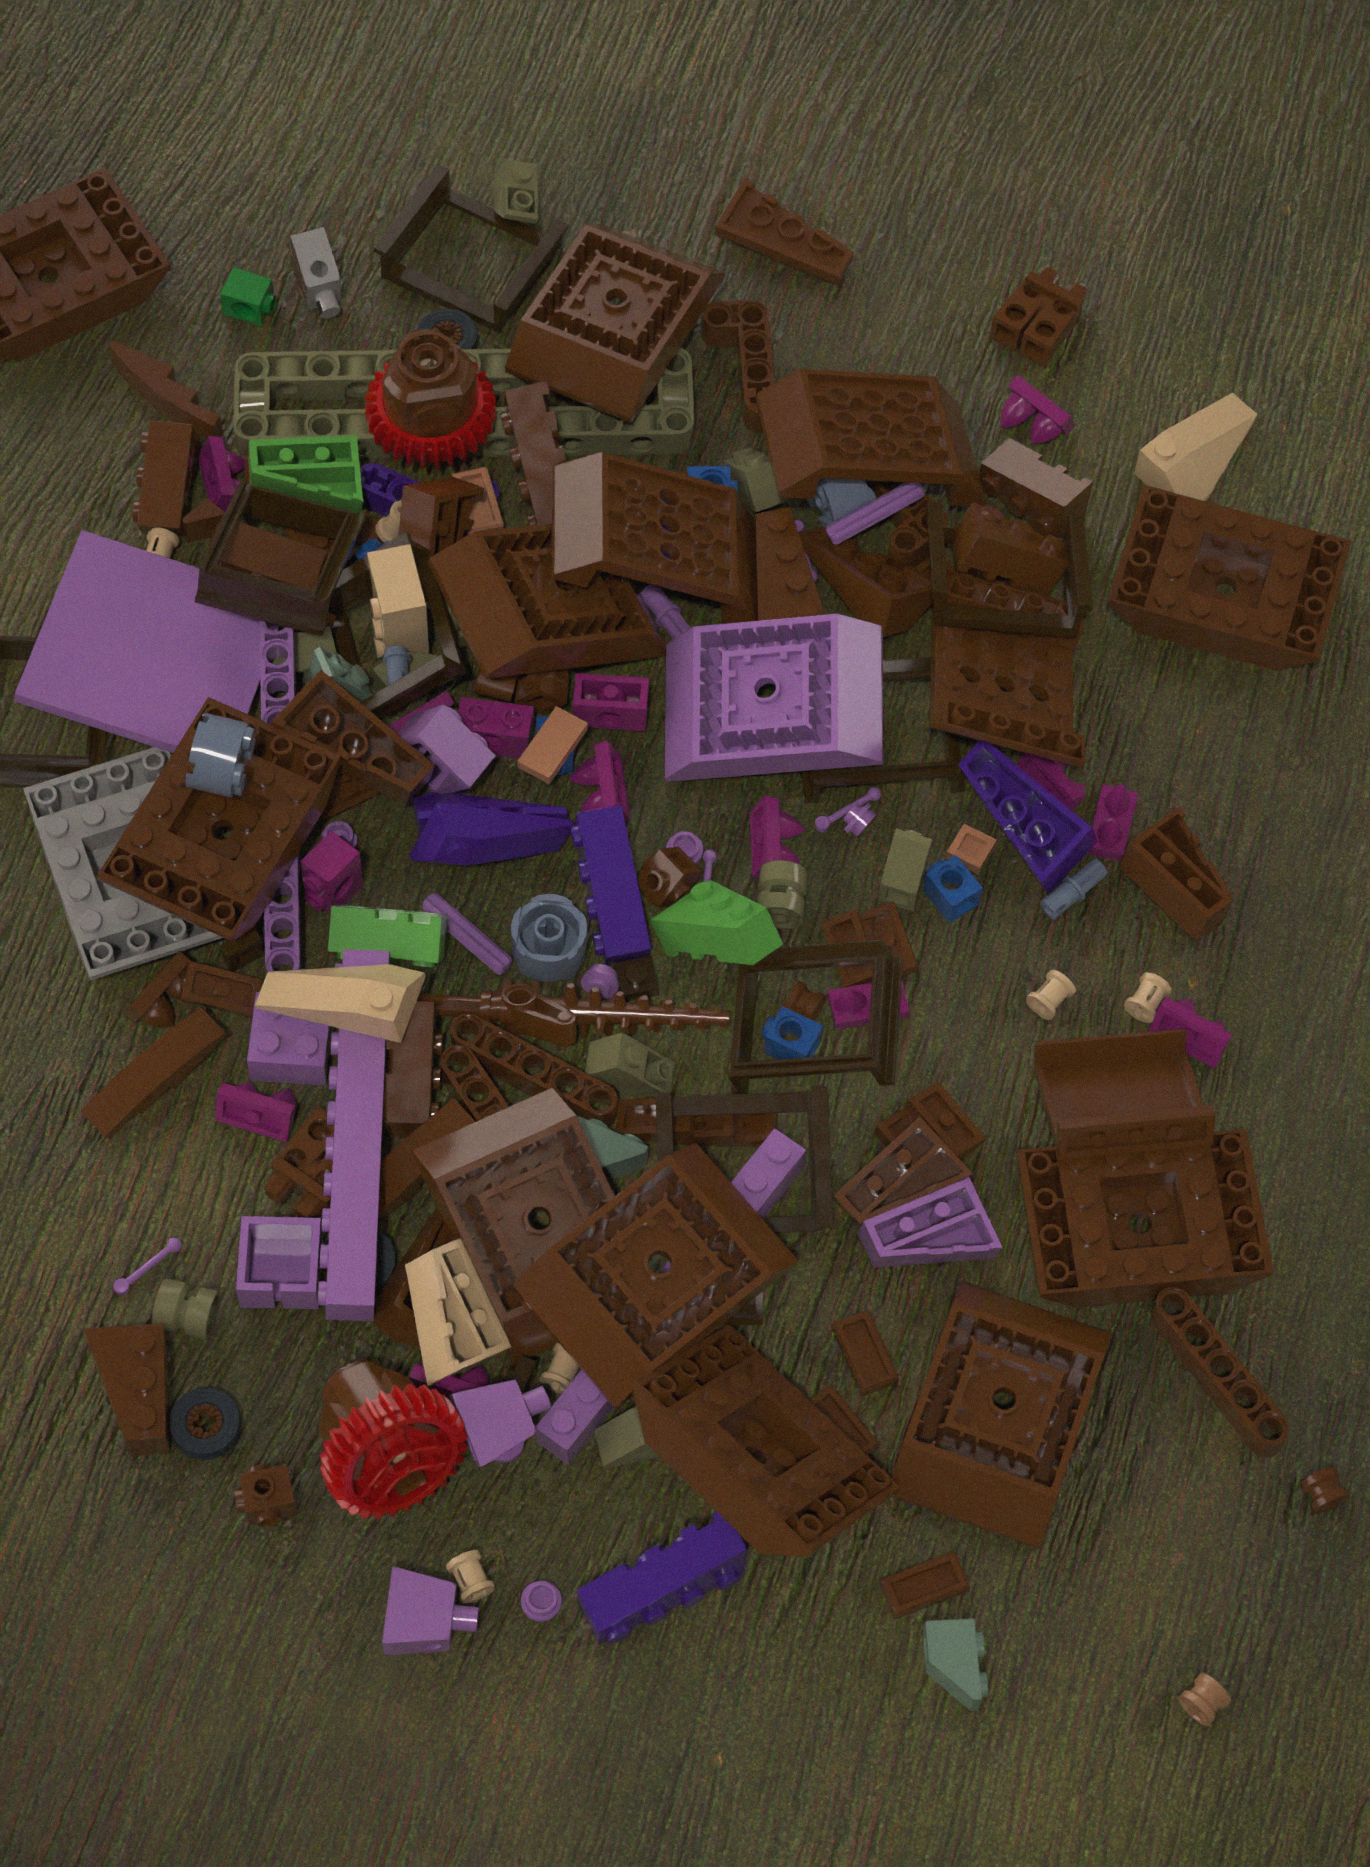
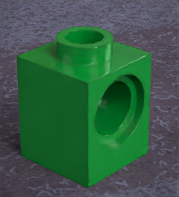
M234 267L220 293L223 315L258 326H262L267 314L271 315L274 312L277 303V295L273 292L272 279Z

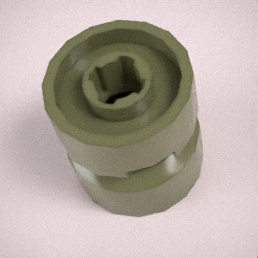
M771 861L765 863L760 870L758 887L760 893L757 896V903L767 908L776 929L781 930L799 927L803 923L805 900L803 897L806 895L808 871L803 866L790 861Z
M165 1278L156 1296L152 1324H164L165 1330L170 1332H177L182 1328L186 1336L209 1340L217 1321L221 1292L202 1286H197L194 1290H190L186 1282Z

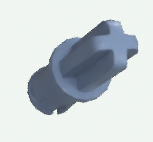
M1093 859L1073 877H1064L1063 883L1040 901V905L1043 906L1042 910L1048 917L1056 920L1077 901L1082 902L1085 900V893L1107 875L1106 867L1098 859Z

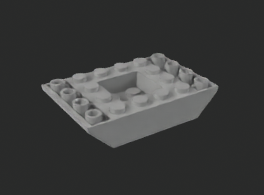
M153 747L23 788L39 841L90 981L223 938L100 882L96 877L170 759L169 751Z

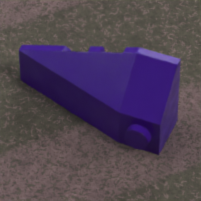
M430 792L421 797L413 798V811L418 838L437 803L567 819L566 807L450 792L442 794Z
M437 803L409 856L411 861L468 866L557 852L566 840L573 822L569 819Z

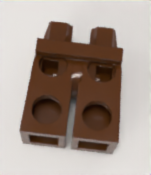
M1047 266L1038 274L1030 271L1025 281L1019 285L993 316L989 338L1015 352L1021 346L1020 355L1047 368L1057 348L1080 321L1087 289L1078 283H1071L1067 290L1058 286L1060 276L1056 271Z
M318 1105L284 1148L281 1155L277 1156L271 1164L273 1175L264 1188L266 1196L280 1205L284 1203L292 1192L302 1197L293 1208V1212L298 1218H319L322 1215L323 1208H330L331 1196H324V1172H332L333 1160H325L326 1137H334V1125H327V1112Z

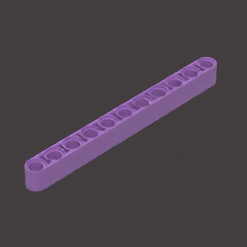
M260 620L261 720L271 725L272 720L296 696L294 629L285 627L277 632L271 631L270 628L277 624ZM275 658L286 659L284 663L279 665L270 663ZM277 691L287 693L281 698L271 697V694ZM299 852L264 909L265 965L267 973L275 971L278 966L284 964L292 966V970H302ZM279 895L291 897L290 901L284 904H278L273 901ZM285 929L292 932L285 939L274 937L275 933L279 930Z

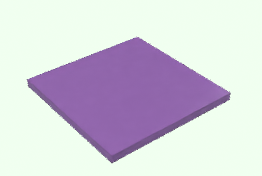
M81 530L14 694L13 701L173 753L208 697L249 714L260 683V620L195 603L199 568ZM275 625L270 630L277 632L280 625Z

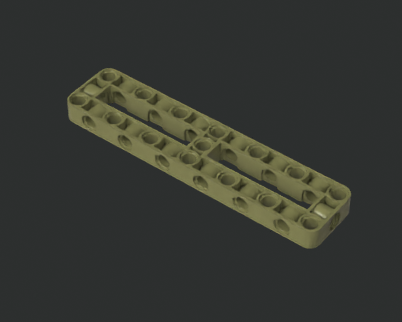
M682 348L678 349L651 391L653 396H657L658 405H642L631 423L591 406H549L550 411L552 410L555 413L559 434L557 440L558 444L562 445L565 456L593 455L599 452L612 455L679 454L689 450L693 444L694 437L693 375L690 354ZM462 349L472 362L477 363L478 372L485 371L487 381L492 383L495 395H505L506 390L534 384L505 372V366L511 349ZM397 350L250 352L243 354L237 359L234 371L233 427L238 453L243 457V453L249 447V440L357 435L359 459L394 458V452L384 454L382 445L375 444L374 435L370 434L368 430L365 409L270 410V404H272V401H276V398H303L304 401L346 400V397H366V394L369 393V382L375 381L376 371L384 372V363H390ZM549 390L550 394H548V397H556V394L559 393ZM495 407L496 419L493 423L492 434L487 435L485 445L478 444L477 454L466 451V457L510 456L509 447L515 445L512 434H505L500 413L506 412L505 407Z

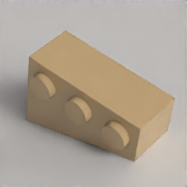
M411 545L368 552L367 557L373 598L370 599L373 615L371 620L377 658H382L385 650L391 646H403L407 651L429 654L426 603Z
M461 1238L435 1248L405 1265L427 1386L484 1362L511 1347Z

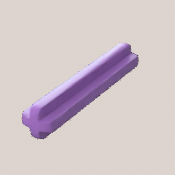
M906 482L827 525L826 533L833 544H839L923 498L925 495L921 483Z
M431 893L423 901L424 912L448 914L447 931L496 974L503 975L512 966V957L438 893Z

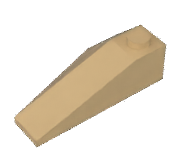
M1231 393L1164 430L1140 449L1134 474L1147 486L1206 501L1214 491L1221 475L1226 471L1231 458L1242 444L1258 414L1234 393Z
M390 964L271 971L266 975L255 1007L273 1013L401 1043L426 975L424 972Z

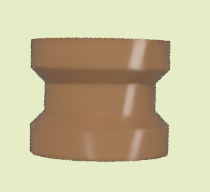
M1200 1673L1195 1678L1194 1687L1191 1690H1184L1178 1697L1183 1709L1194 1720L1204 1726H1209L1215 1720V1713L1218 1709H1225L1231 1702V1698L1223 1686L1205 1673Z

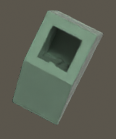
M322 647L314 650L306 683L322 670L359 702L371 696L367 686L369 678L359 665H352L345 661L338 653L332 654Z
M580 1116L577 1117L607 1180L645 1168L648 1163V1146L644 1145L640 1138L632 1134L621 1135L616 1133L600 1120L593 1118L587 1120Z
M975 1619L925 1621L922 1637L926 1674L969 1711H978L982 1697L988 1696V1680L986 1672H979L978 1657H984V1638L982 1632H976Z

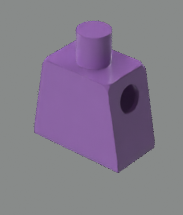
M516 1380L448 1395L465 1424L464 1428L468 1435L466 1442L476 1467L488 1464L534 1435L536 1429L531 1416L551 1409L550 1401L543 1386L521 1394Z
M392 1567L382 1639L384 1655L449 1651L453 1630L477 1632L479 1607L456 1605L457 1587L452 1582Z

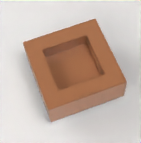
M964 823L949 847L946 859L949 860L956 855L969 871L979 875L995 849L997 840Z

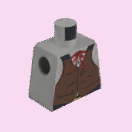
M324 227L290 236L291 267L307 309L318 308L322 318L336 316L340 312L338 301L341 300V280Z

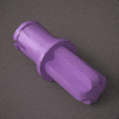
M650 584L641 592L646 605L656 617V624L659 627H664L673 640L691 629L680 614L681 608L669 600L661 586Z

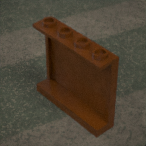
M1185 1028L1035 1042L1034 1074L1059 1159L1213 1145L1215 1113L1212 1105L1204 1106L1185 1051L1187 1033Z

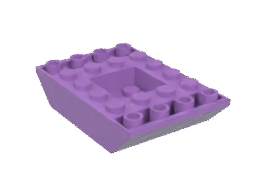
M841 614L694 626L666 645V782L884 764L883 639L881 625ZM770 683L776 686L772 696L768 698L757 696L759 688L764 684Z

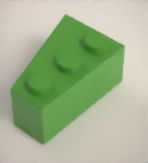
M357 435L249 440L248 464L250 485L337 507L353 513L362 511L363 496Z
M712 880L698 883L691 889L689 894L650 920L666 955L670 957H676L679 952H687L691 954L693 959L702 960L704 954L716 955L718 962L754 965L783 945L766 907Z
M335 904L331 906L328 951L337 952V959L342 960L343 949L389 951V964H397V959L412 960V965L435 967V963L442 961L445 955L448 914Z

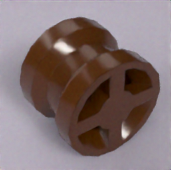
M798 981L790 991L783 1007L816 1021L825 1004L826 995L819 991L813 993L808 990L806 984Z
M1336 1467L1322 1469L1305 1478L1300 1483L1303 1492L1309 1494L1312 1499L1311 1508L1315 1514L1331 1511L1344 1504L1351 1497L1348 1490L1341 1487L1338 1481L1340 1474Z

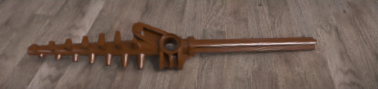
M505 978L503 987L494 992L492 990H482L481 996L419 994L417 1001L434 1002L435 1016L457 1017L461 1014L470 1013L490 1023L492 1021H500V1024L504 1025L505 1029L513 1034H526L563 1047L571 1046L576 1042V1024H578L581 1037L587 1038L590 1024H595L597 1034H602L604 1031L606 1036H611L614 1024L620 1025L621 1032L626 1033L629 1030V1033L633 1035L636 1034L638 1025H645L647 1031L653 1030L655 1033L661 1031L662 1025H670L672 1030L678 1029L683 1031L686 1025H695L696 1028L702 1027L703 1029H708L710 1025L726 1027L729 1025L730 1011H722L720 1007L698 1009L695 1003L686 1004L684 1007H674L671 999L662 1000L660 1005H650L646 995L638 997L635 1003H626L622 991L614 993L611 1001H602L599 988L593 987L589 991L586 999H578L573 983L567 984L562 997L542 996L540 980H534L532 986L525 984V979H520L518 984H513L512 978Z

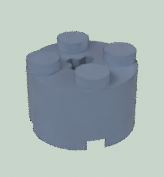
M820 478L814 498H806L811 509L816 506L820 509L823 516L817 519L826 528L827 525L875 500L876 496L872 489L867 486L865 480Z
M203 713V722L199 721L188 761L195 765L193 774L186 773L185 785L188 788L232 798L233 795L241 796L246 781V774H244L245 764L243 763L244 759L249 761L252 759L256 739L253 738L255 729L251 728L249 723Z
M542 894L532 898L531 902L522 908L520 906L515 912L511 923V944L513 959L518 966L519 972L524 976L544 982L569 980L577 974L587 953V922L582 911L580 912L571 900L556 894Z

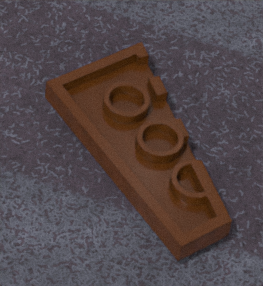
M744 177L715 226V235L836 285H839L853 261V251L821 229L814 230L804 223L805 218L795 211L790 213L778 205V200L769 193L764 195L754 188V183Z

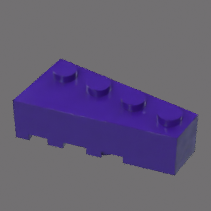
M979 741L958 764L969 785L1047 895L1056 888L1063 878L1098 842L1090 825L992 744Z
M618 805L579 812L576 816L575 825L570 826L573 846L578 849L580 861H578L580 881L582 884L586 883L589 896L585 897L588 919H594L597 933L592 934L596 956H603L604 965L649 956L651 945L622 806Z
M716 1511L712 1513L714 1522L702 1529L696 1528L694 1524L679 1532L681 1536L675 1539L672 1546L668 1548L655 1545L637 1558V1565L630 1569L628 1564H622L577 1590V1603L598 1644L607 1640L610 1643L619 1642L632 1633V1628L644 1622L647 1626L656 1624L668 1616L667 1611L681 1604L683 1608L693 1606L705 1597L704 1593L716 1587L719 1590H725L741 1580L740 1576L744 1574L747 1548L739 1533Z

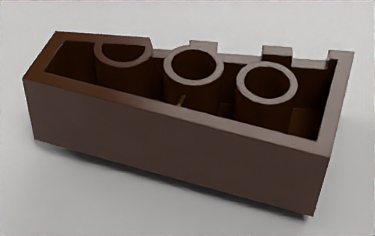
M547 381L506 390V412L500 413L504 433L512 434L515 445L509 447L513 467H520L523 480L518 481L520 495L523 502L529 501L532 514L526 515L529 526L552 524V470L554 466L566 463L563 447L561 444H558L557 440L559 434L555 413L552 410L550 411L548 406V394L550 393Z
M787 507L756 514L754 541L757 621L825 615L791 508Z
M322 670L305 685L271 722V725L340 755L341 762L337 772L405 806L430 780L435 766Z

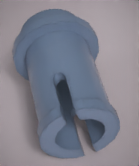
M403 646L388 647L382 656V663L386 665L388 685L409 674L408 664L411 662V655Z

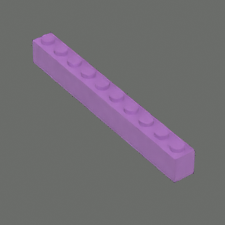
M343 949V964L335 963V967L389 964V951ZM340 1028L339 1032L331 1033V1055H338L337 1067L330 1066L329 1090H336V1102L328 1101L327 1125H334V1137H326L325 1160H333L332 1172H324V1196H331L330 1208H323L322 1232H329V1245H321L320 1268L327 1269V1281H319L318 1305H326V1320L374 1321L386 1039Z
M774 1128L731 1184L757 1214L764 1219L804 1169L806 1149ZM669 1261L658 1274L669 1271L671 1268ZM582 1370L535 1427L537 1443L567 1465L571 1463L594 1434V1429L598 1428L613 1410V1406Z

